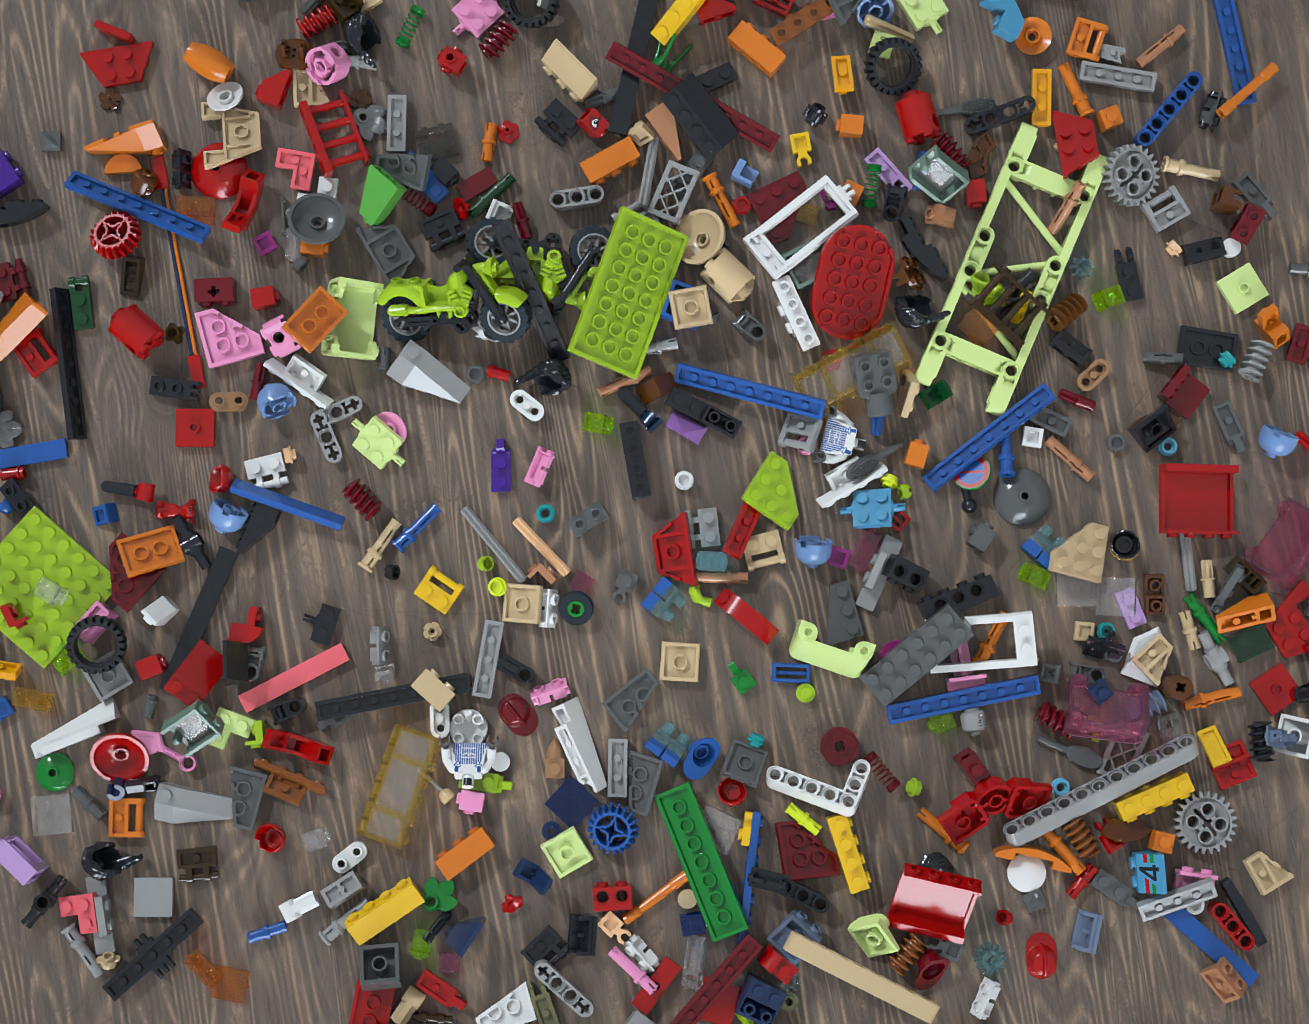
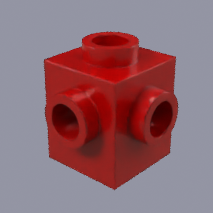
M446 46L444 50L442 49L439 52L437 62L443 73L447 75L453 74L459 78L468 63L467 56L463 55V52L455 46L452 48Z

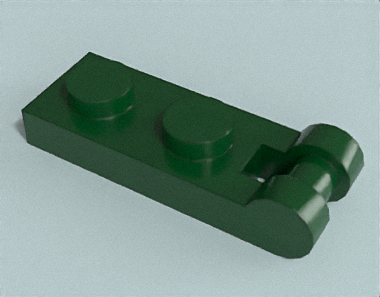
M84 275L81 278L68 277L74 330L94 329L95 321L89 276ZM82 285L83 291H78L77 286Z

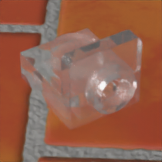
M42 577L33 594L48 604L61 607L66 601L70 590L59 586L46 577Z
M324 826L301 834L307 853L330 845L331 835L328 829L325 830Z

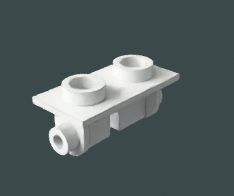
M543 589L542 606H545V610H541L539 627L555 628L558 620L556 613L557 604L559 603L558 590Z
M633 934L629 938L630 941L623 944L625 952L637 960V965L642 971L645 970L647 973L653 972V967L656 968L660 964L659 958L651 949L644 953L643 950L647 947L646 943L639 935Z
M984 976L977 996L972 1003L970 1013L979 1019L986 1020L994 1006L989 1000L996 1001L1001 990V984Z

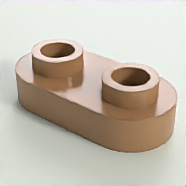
M1104 359L1093 361L1076 378L1077 388L1083 392L1092 390L1108 375L1110 371L1109 363ZM1096 366L1101 367L1100 373L1096 371ZM1083 379L1088 381L1087 386L1082 384Z
M216 392L210 396L209 405L215 412H241L247 408L248 398L242 392ZM219 398L222 399L223 402L221 404H216L215 400ZM240 398L242 403H235V399Z

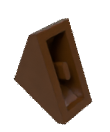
M671 372L651 378L636 389L643 404L646 405L669 394L672 387L678 388V386L674 382Z

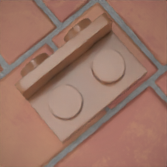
M1221 957L1216 964L1203 968L1199 973L1224 1004L1240 999L1248 988V984L1225 957Z

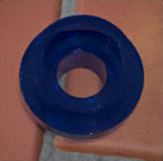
M554 821L545 823L542 828V835L547 840L561 833L560 825ZM549 828L555 829V833L553 835H550L548 833Z

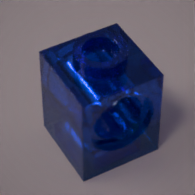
M701 911L679 914L683 937L706 933L705 928L707 926Z

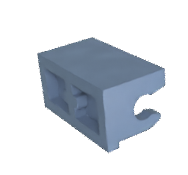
M1078 909L1070 947L1075 948V950L1096 954L1103 915L1097 912Z

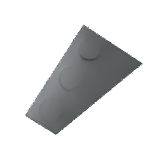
M381 153L377 155L375 165H380L399 183L423 192L427 187L432 154Z
M848 580L829 585L827 645L864 636Z
M646 667L601 703L625 734L657 686L658 681Z
M628 749L629 811L649 817L665 761Z
M230 765L233 827L253 831L268 774Z

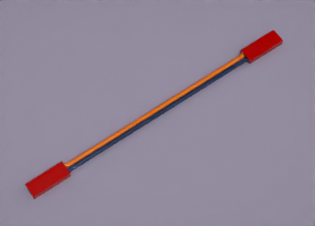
M163 155L151 157L153 172L158 178L156 190L160 192L162 206L171 210L168 196L170 186L165 158ZM167 230L190 353L187 359L191 381L202 382V386L194 385V389L206 388L201 355L197 353L176 234Z

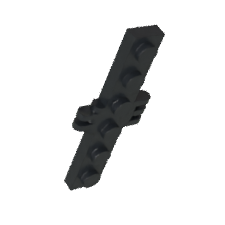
M191 907L156 939L152 936L148 938L142 933L139 937L143 943L138 938L133 941L138 947L135 949L138 955L103 985L102 988L115 1002L151 969L161 979L164 974L160 969L165 973L170 971L166 963L171 968L176 966L168 954L203 924L204 921Z

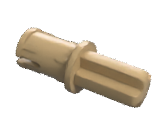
M1201 560L1202 579L1200 581H1202L1203 598L1216 597L1214 585L1216 578L1213 575L1212 560Z

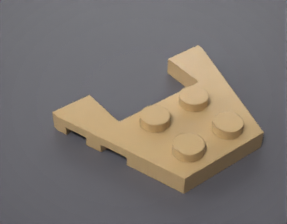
M201 102L202 120L222 119L223 149L203 151L205 170L215 168L262 149L259 112L235 108V110L214 111L208 106L207 102Z

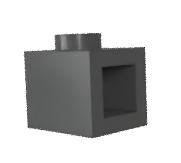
M986 522L983 524L977 523V525L973 524L967 533L970 536L965 543L984 553L996 535V532L993 531L994 527Z

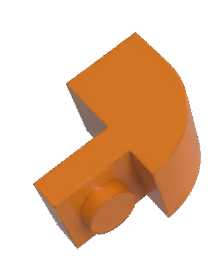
M1275 304L1263 308L1257 314L1258 318L1254 320L1255 327L1266 342L1275 346L1274 350L1290 340L1289 328L1279 319L1278 307Z

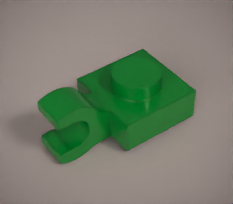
M734 661L727 664V667L734 675L730 680L741 695L757 684L746 668L740 671Z

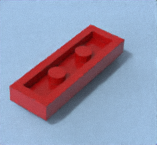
M743 502L722 549V552L737 560L741 559L761 514L746 502Z

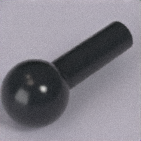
M961 488L964 499L961 505L962 510L966 513H973L977 508V503L971 498L969 490Z

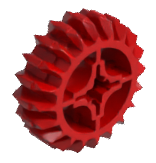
M119 210L117 213L112 211L111 215L105 213L103 219L99 218V222L94 223L95 228L91 229L92 235L89 237L91 246L98 255L111 261L115 258L120 261L121 256L127 258L129 252L133 253V249L138 248L137 243L141 242L140 236L143 234L136 218L127 212L123 213Z

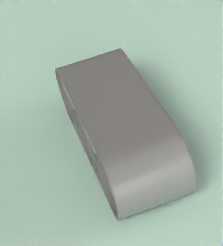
M591 185L555 191L550 195L549 201L553 210L561 212L599 206L604 202L605 195L601 186ZM599 192L601 197L599 199H592L591 194ZM578 194L582 196V200L574 202L572 197ZM560 197L564 201L561 205H555L553 203L554 199Z

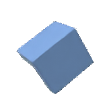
M740 158L730 179L751 189L759 172L747 166V161Z

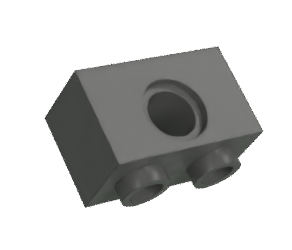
M598 500L566 522L576 537L579 538L610 517Z

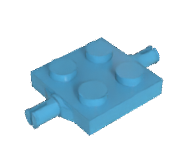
M891 488L854 490L851 506L840 507V515L852 514L854 529L893 527L892 517L894 511H906L905 503H893Z

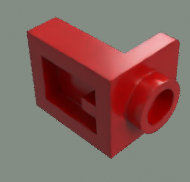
M7 603L0 606L9 628L15 626L16 629L28 625L27 621L31 619L30 615L19 619V611L15 605Z

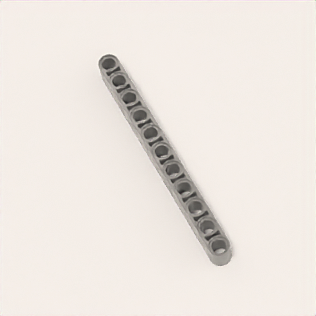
M1190 734L1181 735L1008 822L1003 827L1008 844L1011 847H1020L1195 759L1199 755V751L1194 737Z

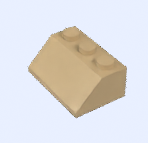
M556 38L541 59L542 69L548 76L552 74L557 79L555 82L560 88H566L570 92L569 96L575 102L579 101L583 105L584 100L590 98L598 90L597 78Z

